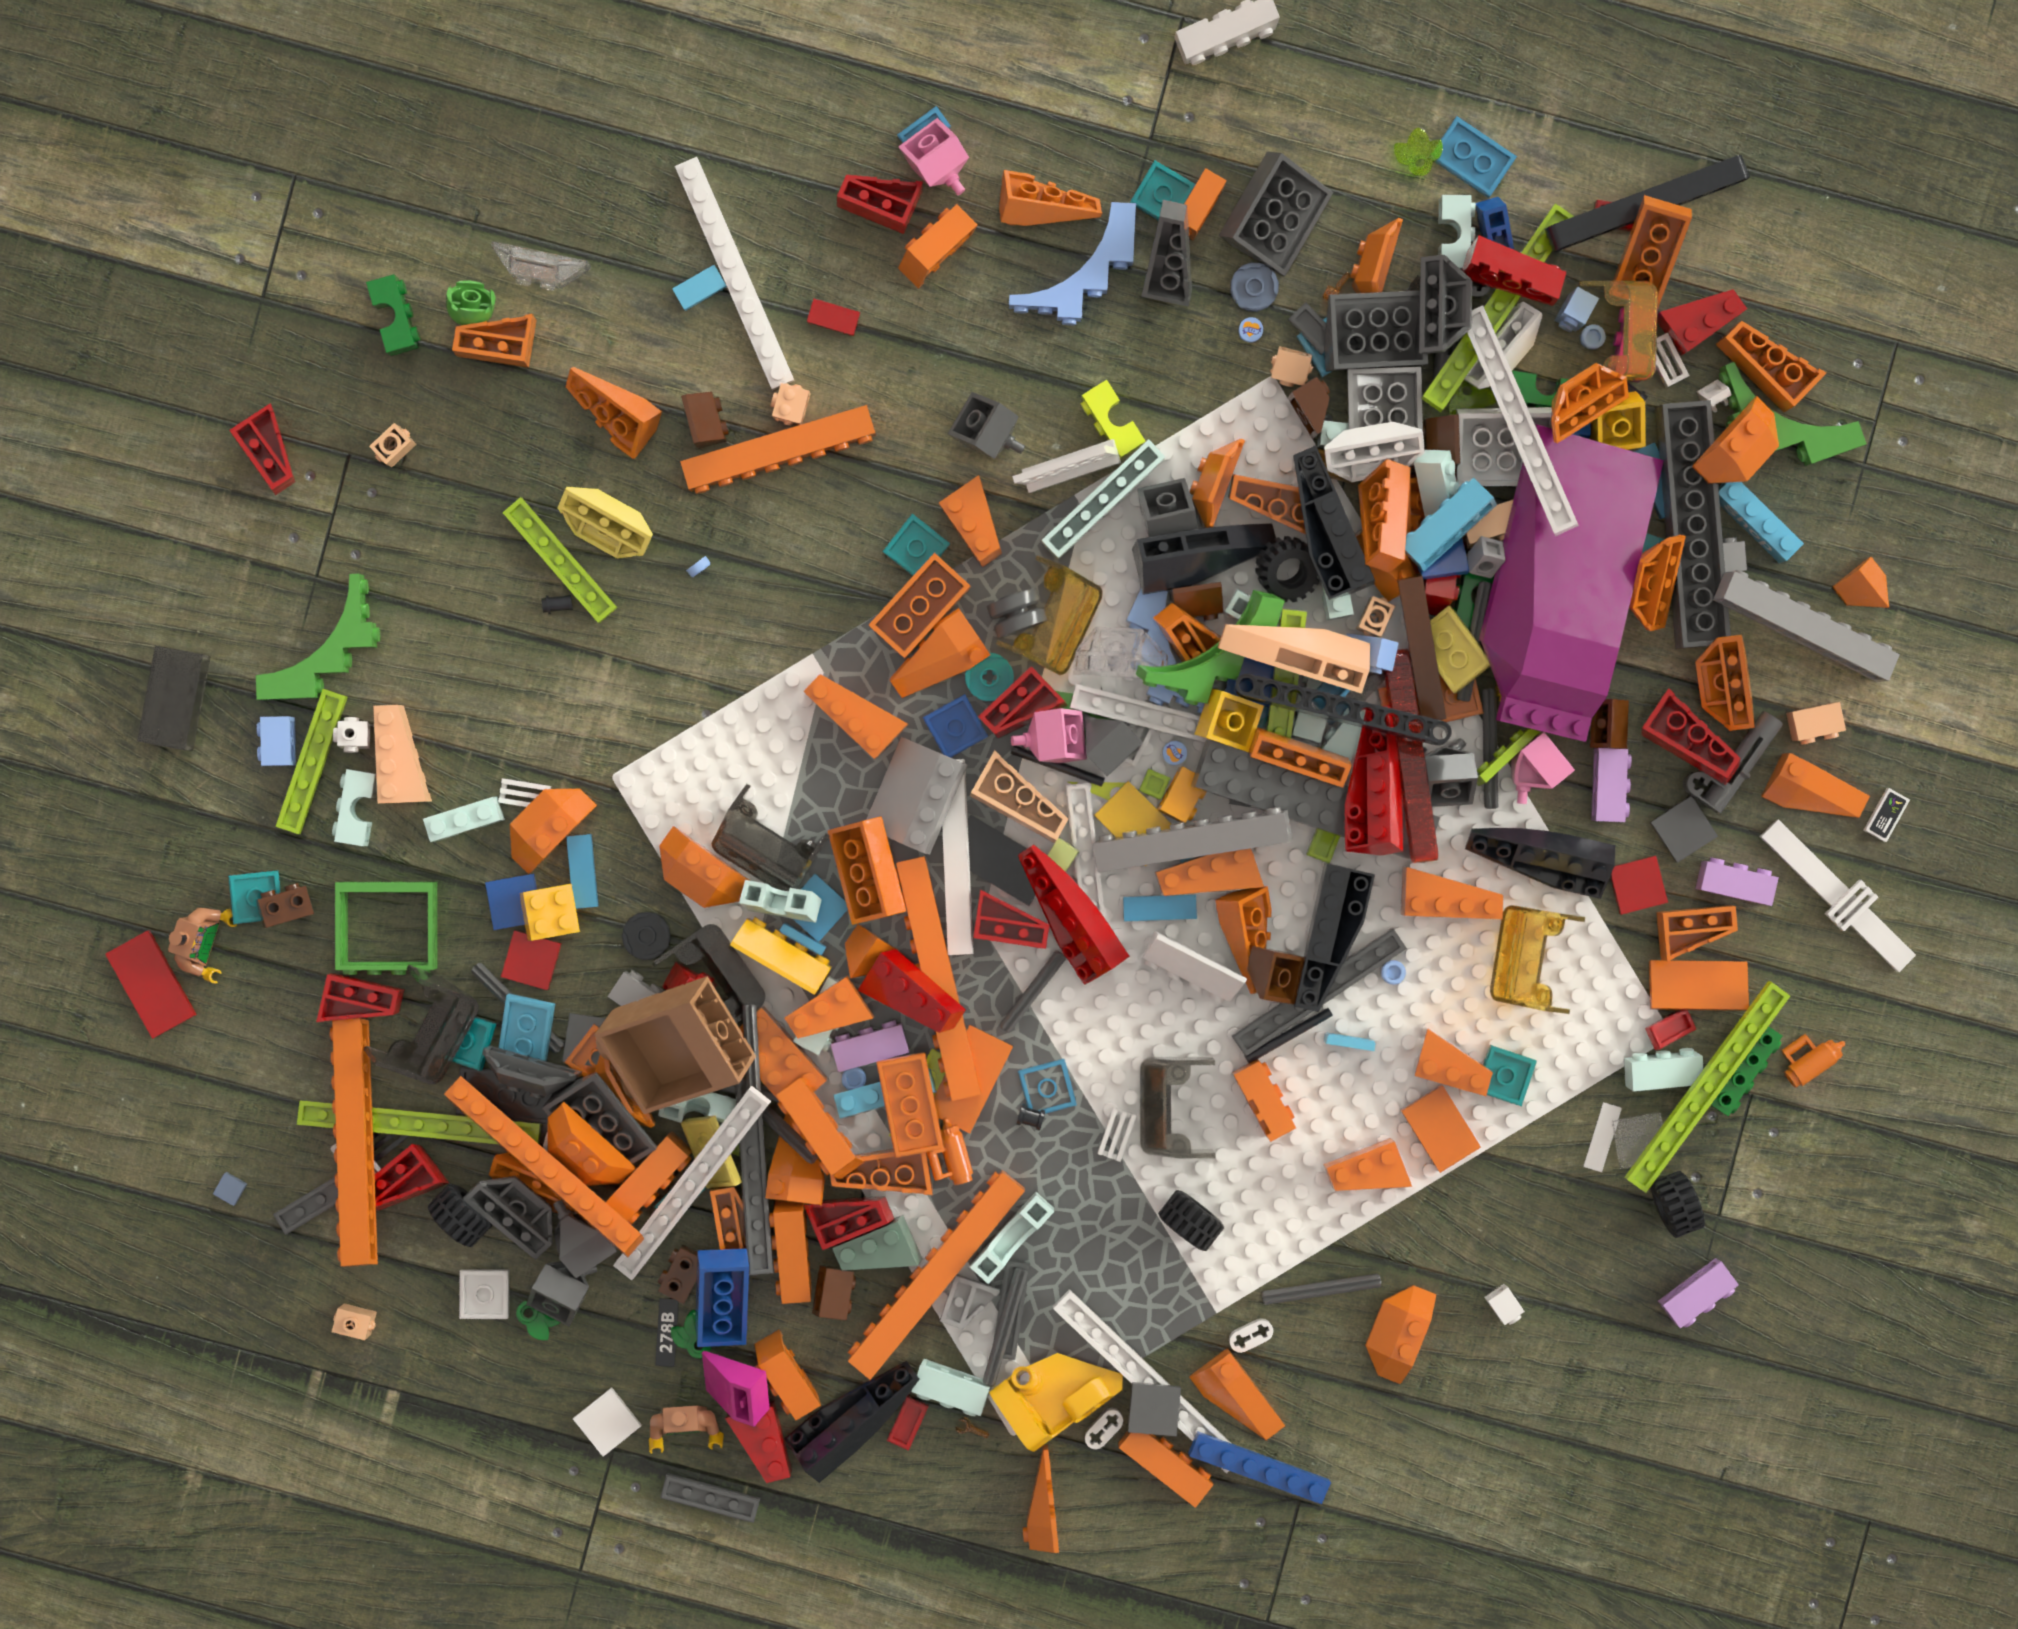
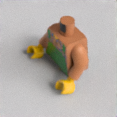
M197 908L187 917L177 920L174 931L169 935L170 944L168 952L175 954L174 959L181 970L196 976L202 975L203 979L208 982L218 983L212 980L211 976L214 972L221 974V971L213 967L205 969L204 966L207 964L220 924L219 920H222L230 927L237 926V924H233V921L230 920L232 917L231 909H226L221 913L220 910Z
M684 1406L662 1408L660 1414H655L650 1419L649 1452L652 1454L653 1449L659 1448L661 1453H663L662 1435L707 1432L709 1434L708 1447L713 1449V1444L720 1445V1448L723 1447L724 1434L719 1431L715 1414L707 1410V1407Z

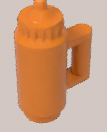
M1806 1034L1802 1035L1781 1050L1782 1054L1791 1064L1787 1067L1788 1070L1784 1072L1786 1078L1795 1088L1799 1085L1804 1086L1837 1063L1838 1059L1843 1056L1841 1049L1845 1046V1042L1835 1043L1833 1040H1828L1826 1043H1821L1816 1047ZM1805 1045H1808L1811 1051L1794 1061L1791 1055Z
M944 1118L943 1127L940 1129L944 1149L926 1152L934 1181L949 1177L950 1180H953L954 1185L964 1184L973 1180L971 1175L973 1170L963 1135L959 1131L958 1125L953 1126L947 1118ZM940 1152L943 1154L948 1171L942 1173L937 1153Z

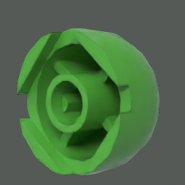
M471 280L456 282L455 287L451 288L450 286L447 290L446 309L450 318L461 326L486 322L492 317L496 297L491 289L490 292L484 289V284Z

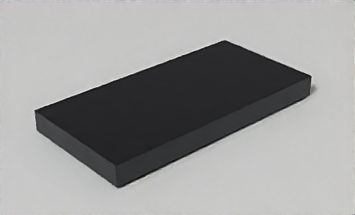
M970 815L968 818L970 871L1030 906L1036 895L1018 857V854L1027 848Z
M460 1066L459 1077L462 1076L512 1121L548 1125L549 1116L542 1107L553 1093L544 1096V1098H536L530 1096V1092L525 1090L520 1092L506 1089L507 1085L499 1083L492 1069L483 1068L482 1071H478L467 1066ZM456 1107V1115L466 1116Z

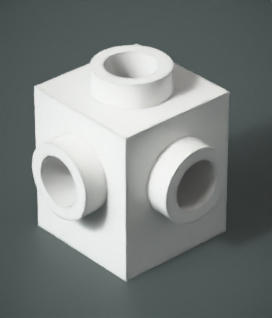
M345 717L344 721H338V728L333 729V741L337 742V746L344 749L346 753H358L359 749H370V724L359 721V718ZM354 732V736L348 738L349 734Z

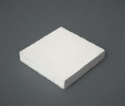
M461 1269L459 1319H508L510 1269Z
M612 1387L573 1418L602 1456H605L642 1425Z

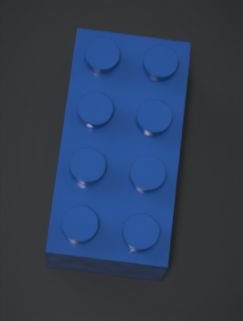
M747 1249L698 1250L695 1325L697 1347L746 1345L749 1285Z

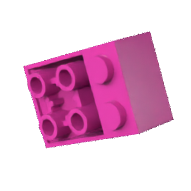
M703 1351L702 1359L706 1391L733 1420L754 1427L770 1409L766 1371Z

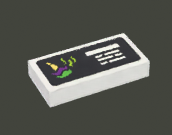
M1886 788L1863 831L1883 842H1887L1910 799L1890 788Z

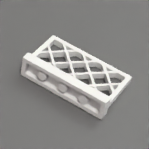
M1111 439L1022 469L1021 474L1012 477L1015 484H1024L1027 486L1028 492L1033 493L1120 464L1121 460L1115 441Z

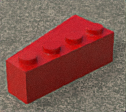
M1478 235L1468 249L1462 271L1474 282L1553 306L1559 300L1566 276V271L1561 270L1556 265L1544 263Z
M1668 688L1642 727V736L1727 785L1739 767L1741 758L1716 736L1702 720L1700 721L1690 711L1691 709L1684 702L1682 703Z
M897 949L880 953L858 989L859 992L938 1033L954 1029L966 1011L963 1006Z

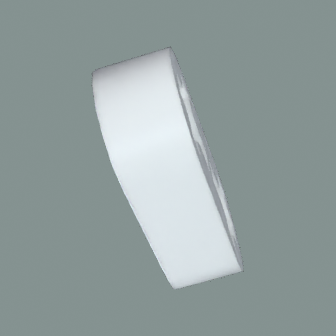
M1256 1319L1231 1332L1229 1336L1230 1346L1234 1351L1240 1353L1250 1350L1268 1341L1273 1335V1327L1266 1319ZM1258 1325L1268 1326V1329L1265 1330V1336H1262L1260 1333L1252 1336V1333L1258 1331ZM1237 1335H1240L1242 1338L1250 1335L1249 1338L1244 1340L1245 1345L1241 1347L1239 1344L1234 1345L1233 1343L1236 1341Z
M1107 1408L1085 1431L1084 1437L1088 1447L1100 1449L1114 1436L1123 1425L1121 1412L1116 1408ZM1116 1414V1420L1118 1423H1110L1106 1428L1105 1425L1108 1422L1107 1416L1110 1415L1113 1417ZM1102 1429L1103 1432L1100 1434L1101 1441L1095 1440L1091 1442L1090 1433L1097 1434Z

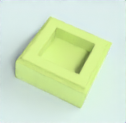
M1058 838L1047 856L1067 872L1080 851L1061 838Z

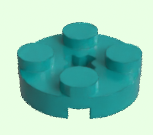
M990 653V656L966 670L965 681L972 695L979 700L993 702L1013 684L1014 673L1006 659L999 654ZM988 670H991L993 675H997V679L992 680V684H987V681L982 679V676L986 675Z

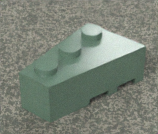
M903 1215L896 1217L886 1225L846 1240L832 1248L842 1270L918 1266L923 1259Z

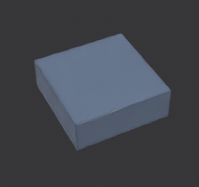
M226 1172L213 1195L235 1206L247 1183Z

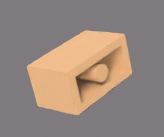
M1840 702L1786 713L1792 741H1800L1801 745L1816 742L1815 737L1824 735V740L1839 737L1838 732L1846 731Z

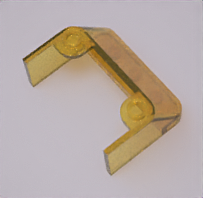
M1580 281L1581 287H1605L1606 300L1612 305L1624 306L1623 356H1611L1605 360L1603 366L1626 376L1627 381H1645L1652 378L1656 371L1658 290L1656 286L1648 281Z
M1037 555L1035 560L1049 567L1044 576V585L1051 591L1044 607L1048 621L1037 625L1032 635L1027 633L1020 634L1015 639L1013 646L997 640L996 645L1051 672L1063 675L1069 670L1101 602L1103 592L1100 586L1070 568Z
M1514 905L1506 907L1500 924L1490 985L1491 997L1498 1002L1542 1011L1570 1014V1009L1551 1005L1553 998L1551 988L1539 982L1547 936L1560 935L1564 929L1565 919L1585 922V917Z

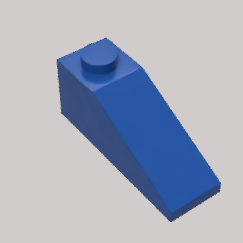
M1499 197L1475 203L1482 237L1514 250L1507 205Z

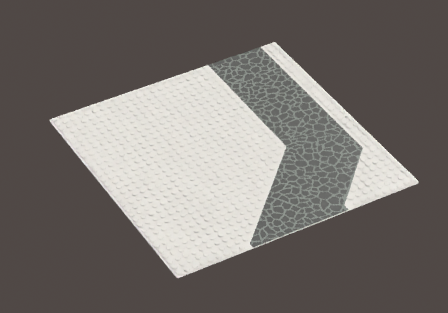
M1270 376L1157 444V449L1165 456L1164 461L1059 560L1041 543V540L1113 472L999 540L1002 554L984 567L980 565L975 556L954 567L953 570L971 588L947 615L958 608L961 610L988 652L999 654L1008 661L1014 673L1013 683L1032 666L1055 691L1074 693L1075 685L1078 684L1152 703L1149 701L1150 696L1146 695L1149 686L1143 684V680L1136 675L1137 667L1140 665V660L1136 656L1148 631L1137 632L1129 628L1130 623L1126 622L1141 589L1132 548L1137 539L1148 537L1140 510L1137 489L1185 478L1190 491L1193 480L1198 481L1201 472L1197 471L1202 457L1207 458L1210 452L1238 439H1244L1245 442L1233 474L1298 487L1293 455L1316 446L1277 380ZM1331 479L1351 527L1356 534L1362 529L1361 519L1338 481ZM1230 480L1213 527L1272 523L1276 538L1279 537L1281 540H1284V536H1290L1292 539L1296 537L1307 544L1305 534L1229 499ZM1196 514L1197 527L1198 529H1203L1199 521V518ZM1261 555L1192 585L1221 582L1224 613L1218 614L1219 619L1204 621V617L1195 619L1220 636H1222L1225 624L1235 625L1238 619L1226 613L1225 608L1237 588L1250 596L1253 590L1268 593L1259 583L1258 575L1255 572V568H1258L1256 558L1261 559ZM1290 558L1282 562L1277 570V579L1287 580L1292 578L1298 572L1299 559ZM1320 581L1318 585H1313L1315 590L1312 594L1309 591L1306 593L1307 598L1302 600L1298 597V602L1293 603L1288 599V602H1284L1282 609L1306 611L1305 628L1326 629L1345 636L1347 633L1364 635L1363 632L1355 628L1370 597L1380 598L1383 595L1375 585L1350 594L1354 614L1326 621L1322 600L1323 588ZM1036 588L1040 601L1038 604L1027 609L1029 611L1035 608H1043L1048 621L1022 632L998 639L994 626L996 623L1007 618L1006 616L998 619L990 618L986 606L1007 595ZM1168 590L1165 608L1171 604L1169 593L1171 590ZM1400 595L1388 602L1394 605L1395 608L1391 619L1386 625L1384 634L1380 637L1399 643L1393 671L1382 670V674L1369 672L1362 694L1351 690L1345 697L1381 706L1377 689L1414 680ZM875 615L613 774L612 779L660 858L659 845L671 828L675 826L751 881L766 883L775 889L789 891L790 888L801 889L816 873L845 900L827 830L867 819L901 737L942 754L923 719L924 716L964 694L977 716L993 702L979 700L971 694L965 681L966 671L901 698L889 679L906 659L869 627V624L877 616ZM934 629L927 635V637L924 640H927L929 638V636L934 632ZM1169 643L1170 651L1176 663H1181L1182 661ZM919 645L907 658L912 657L920 648ZM988 670L987 674L982 676V679L986 680L987 684H992V680H996L997 675H993L992 671ZM821 674L909 725L876 759H873L803 691ZM1299 674L1298 686L1304 687L1305 683L1301 682L1303 675ZM1215 679L1212 689L1224 691L1227 682ZM1172 696L1169 704L1163 703L1162 705L1163 707L1201 716L1197 712L1198 707L1191 704L1188 708L1175 702L1176 697ZM1312 702V706H1313L1315 709L1320 710V709ZM1479 715L1446 722L1451 727L1452 735L1443 745L1437 746L1418 741L1422 747L1427 748V751L1413 763L1408 761L1409 757L1400 747L1397 748L1402 804L1440 817L1425 864L1394 854L1379 856L1347 852L1345 850V838L1340 836L1330 864L1375 874L1364 924L1346 959L1394 928L1407 949L1391 960L1401 962L1405 967L1406 975L1401 983L1389 984L1382 979V966H1380L1322 1005L1319 1012L1329 1008L1333 1014L1332 1017L1258 1059L1261 1064L1266 1062L1272 1073L1269 1076L1273 1085L1277 1083L1283 1094V1097L1280 1098L1284 1106L1289 1105L1295 1116L1292 1121L1296 1129L1272 1142L1265 1136L1232 1074L1235 1070L1248 1064L1232 1035L1281 1002L1260 999L1257 993L1250 994L1245 983L1230 1002L1224 999L1223 1003H1220L1209 997L1211 992L1203 988L1201 992H1198L1188 986L1189 981L1183 978L1177 981L1167 976V970L1159 966L1158 970H1155L1145 965L1146 959L1141 957L1154 931L1241 974L1220 926L1215 900L1230 892L1245 889L1190 893L1196 894L1197 919L1124 921L1123 897L1161 896L1162 893L1155 871L1179 864L1180 860L1149 864L1146 867L1143 865L1100 872L1106 921L1130 957L1113 968L1112 975L1100 976L1086 985L1077 976L1076 971L1066 958L1010 1033L1004 1031L1000 1027V1023L1054 952L1059 951L1063 954L1050 926L1046 949L973 938L974 954L949 955L959 1002L966 1009L963 1014L966 1031L969 1025H972L1013 1046L971 1133L969 1134L959 1129L962 1132L973 1174H971L973 1180L960 1185H954L953 1180H950L949 1177L934 1181L929 1163L933 1195L878 1191L874 1189H862L866 1197L885 1196L894 1218L901 1215L904 1216L923 1258L918 1265L922 1268L927 1262L925 1259L926 1255L933 1247L938 1249L942 1244L940 1238L948 1228L953 1230L958 1224L955 1221L964 1209L968 1212L974 1205L971 1200L979 1191L984 1192L989 1185L986 1182L994 1172L999 1174L1001 1170H1004L1025 1188V1192L957 1274L1000 1289L999 1294L964 1329L943 1323L974 1376L981 1379L984 1377L993 1346L1005 1266L988 1284L970 1268V1263L1035 1192L1054 1207V1213L1037 1231L1022 1243L1009 1259L1030 1263L1016 1359L1002 1360L996 1384L991 1386L990 1391L1010 1377L1016 1368L1021 1366L1027 1367L1056 1353L1119 1373L1108 1360L1053 1309V1306L1069 1289L1141 1358H1144L1624 1067V1058L1632 1057L1634 1053H1647L1654 1049L1645 1028L1661 1020L1662 1017L1658 1010L1650 1009L1649 995L1589 896L1552 888L1465 849L1470 831L1474 828H1523L1549 831L1528 795L1527 804L1517 803L1518 791L1512 780L1510 765L1507 763L1498 771L1499 806L1496 809H1486L1484 807V784L1476 785L1474 801L1471 805L1424 807L1420 782L1424 758L1428 753L1441 747H1448L1453 745L1458 739H1463L1466 742V746L1462 751L1474 753L1476 769L1484 763L1483 721ZM980 720L989 737L951 757L955 760L965 759V764L968 765L966 768L968 818L972 815L1026 848L1035 845L1046 855H1048L1055 844L970 797L975 784L995 750L1027 782L1031 783L1043 797L1047 798L1068 818L1058 838L1072 846L1065 785H1071L1068 782H1078L1077 784L1087 783V781L1012 755L1011 736H1020L1023 733H1027L1030 724L997 738ZM1336 721L1333 725H1329L1326 722L1321 743H1314L1291 736V739L1311 744L1315 747L1318 745L1321 748L1326 742L1324 738L1326 733L1332 726L1336 729L1341 722ZM1267 722L1262 729L1266 730ZM1135 725L1132 730L1135 735L1140 726ZM1436 727L1433 729L1435 738L1444 739L1446 737L1443 728ZM1144 728L1139 738L1142 742L1144 741L1149 731V728ZM1422 728L1412 730V732L1420 733ZM1154 730L1136 767L1123 761L1107 777L1088 756L1087 760L1066 762V764L1105 778L1104 782L1126 783L1129 781L1138 791L1149 768L1171 778L1165 790L1166 793L1179 767L1183 766L1194 773L1196 772L1205 743ZM1395 736L1396 743L1400 741L1403 737ZM1171 741H1179L1187 749V757L1179 765H1170L1163 758V748ZM1017 745V746L1022 747V748H1024V749L1030 750L1029 747H1024L1023 745ZM1140 746L1131 754L1129 759L1134 760ZM1113 788L1110 792V797H1112L1120 788ZM1140 792L1156 809L1158 808L1161 800ZM1207 792L1202 800L1198 799L1195 808H1197L1195 816L1191 821L1187 820L1184 826L1194 825L1193 821L1208 819V822L1218 821L1217 817L1232 815V818H1240L1244 812L1256 811L1258 815L1264 814L1266 811L1229 804V799ZM1091 793L1097 841L1099 836L1112 834L1094 816L1108 800ZM1161 813L1171 824L1180 823ZM1289 819L1293 838L1290 842L1251 849L1263 884L1268 886L1272 908L1271 917H1267V932H1271V939L1267 940L1266 948L1304 957L1322 870L1326 862L1306 855L1316 828ZM942 828L930 855L887 837L895 868H897L896 863L925 856L948 951ZM1073 861L1066 873L1077 883ZM1402 867H1409L1502 894L1503 919L1401 915ZM970 871L973 936L980 890L1048 924L1036 896L1030 906ZM682 893L747 1002L756 1005V1012L765 1006L793 1039H795L796 1035L784 1018L816 997L829 976L838 981L846 976L850 979L845 942L857 924L852 925L848 910L819 941L827 946L822 956L830 960L828 965L832 966L820 989L814 995L730 946L746 919L750 918L753 920L754 916L767 923L765 928L772 932L775 929L780 930L783 923L786 922L812 937L793 919L748 911L739 902L703 908ZM907 908L905 912L859 923L897 948L914 965L919 963L918 955L913 954L911 950L910 940L914 939L912 930L907 931L904 916H908ZM787 937L786 940H788L789 942H791V943H793V944L796 943V941H794V940H792L791 938ZM808 949L807 952L816 957L817 954ZM867 975L850 979L857 991ZM859 992L873 1013L874 1018L840 1027L838 1031L833 1029L829 1038L833 1039L832 1042L836 1041V1036L849 1033V1036L852 1037L859 1035L858 1030L872 1027L873 1030L881 1029L883 1023L896 1020L897 1024H903L910 1051L909 1053L892 1058L925 1052L927 1059L931 1049H935L932 1035H935L936 1031ZM1311 1012L1310 1014L1305 1016L1303 1019H1301L1300 1021H1298L1297 1023H1295L1279 1035L1304 1022L1305 1020L1311 1018L1312 1016L1318 1014L1319 1012ZM1427 1028L1482 1065L1489 1045L1537 1060L1522 1107L1488 1095L1483 1096L1416 1077L1415 1071ZM1327 1032L1371 1039L1376 1043L1375 1051L1326 1044L1324 1042V1035ZM831 1045L827 1052L821 1051L819 1056L800 1046L828 1077L827 1081L814 1093L824 1105V1112H828L838 1124L839 1128L837 1131L839 1133L842 1132L852 1143L850 1150L853 1154L893 1149L885 1107L844 1119L839 1118L834 1094L849 1090L842 1084V1074L844 1071L838 1072ZM1065 1059L1077 1105L1046 1113L1040 1131L1036 1130V1127L1025 1124L1016 1125L1021 1105L1026 1104L1018 1071ZM876 1062L860 1066L866 1074L864 1086L880 1082ZM1061 1065L1024 1074L1034 1110H1042L1071 1102ZM1046 1078L1052 1079L1057 1085L1055 1095L1050 1098L1042 1097L1038 1092L1039 1082ZM1045 1081L1040 1086V1090L1044 1095H1051L1055 1089L1054 1084L1050 1081ZM1440 1085H1443L1481 1148L1440 1173L1401 1110ZM1113 1107L1136 1115L1121 1162L1097 1154ZM1116 1114L1104 1149L1105 1151H1109L1121 1115ZM938 1118L941 1129L943 1127V1120ZM1125 1118L1114 1154H1118L1130 1118ZM1391 1138L1396 1143L1412 1187L1335 1191L1331 1186L1323 1164ZM942 1152L937 1153L942 1173L948 1172ZM1176 1190L1183 1191L1191 1196L1222 1222L1224 1226L1223 1231L1207 1251L1199 1250L1161 1220L1158 1213ZM1302 1213L1310 1227L1291 1238L1288 1231L1292 1233L1298 1232L1305 1225L1298 1215ZM1284 1221H1286V1228L1284 1227V1225H1283V1223H1282V1222H1284ZM917 1266L908 1267L910 1268L911 1272H913ZM953 1280L932 1304L939 1318H941ZM1029 1373L1021 1375V1385L1029 1382ZM989 1394L988 1399L1008 1432L1012 1436L1017 1435Z

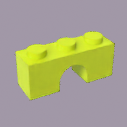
M1107 380L1082 395L1081 399L1083 402L1080 403L1087 416L1091 414L1096 422L1093 425L1100 436L1105 435L1107 440L1113 439L1115 441L1120 459L1132 453L1146 442L1133 421L1121 427L1115 426L1110 422L1108 412L1112 407L1119 404L1120 400Z

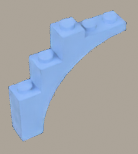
M1112 202L1109 221L1103 239L1093 256L1084 266L1064 282L1049 289L1031 294L1010 295L1009 309H1014L1015 313H1028V310H1038V314L1045 315L1057 311V321H1062L1063 325H1076V322H1081L1083 293H1087L1088 297H1102V294H1107L1109 265H1113V269L1125 270L1133 264L1136 203Z
M1140 589L1126 619V622L1130 623L1129 628L1140 633L1143 630L1148 631L1136 656L1140 660L1139 664L1142 666L1158 667L1177 664L1170 651L1168 640L1153 619L1154 616L1165 609L1168 591L1143 595L1142 589ZM1165 685L1149 686L1146 695L1150 696V702L1160 706L1163 703L1169 704L1172 696L1176 697V703L1187 708L1190 705L1184 702V698L1177 692L1166 689ZM1198 702V705L1193 706L1198 707L1197 712L1201 714L1205 703Z

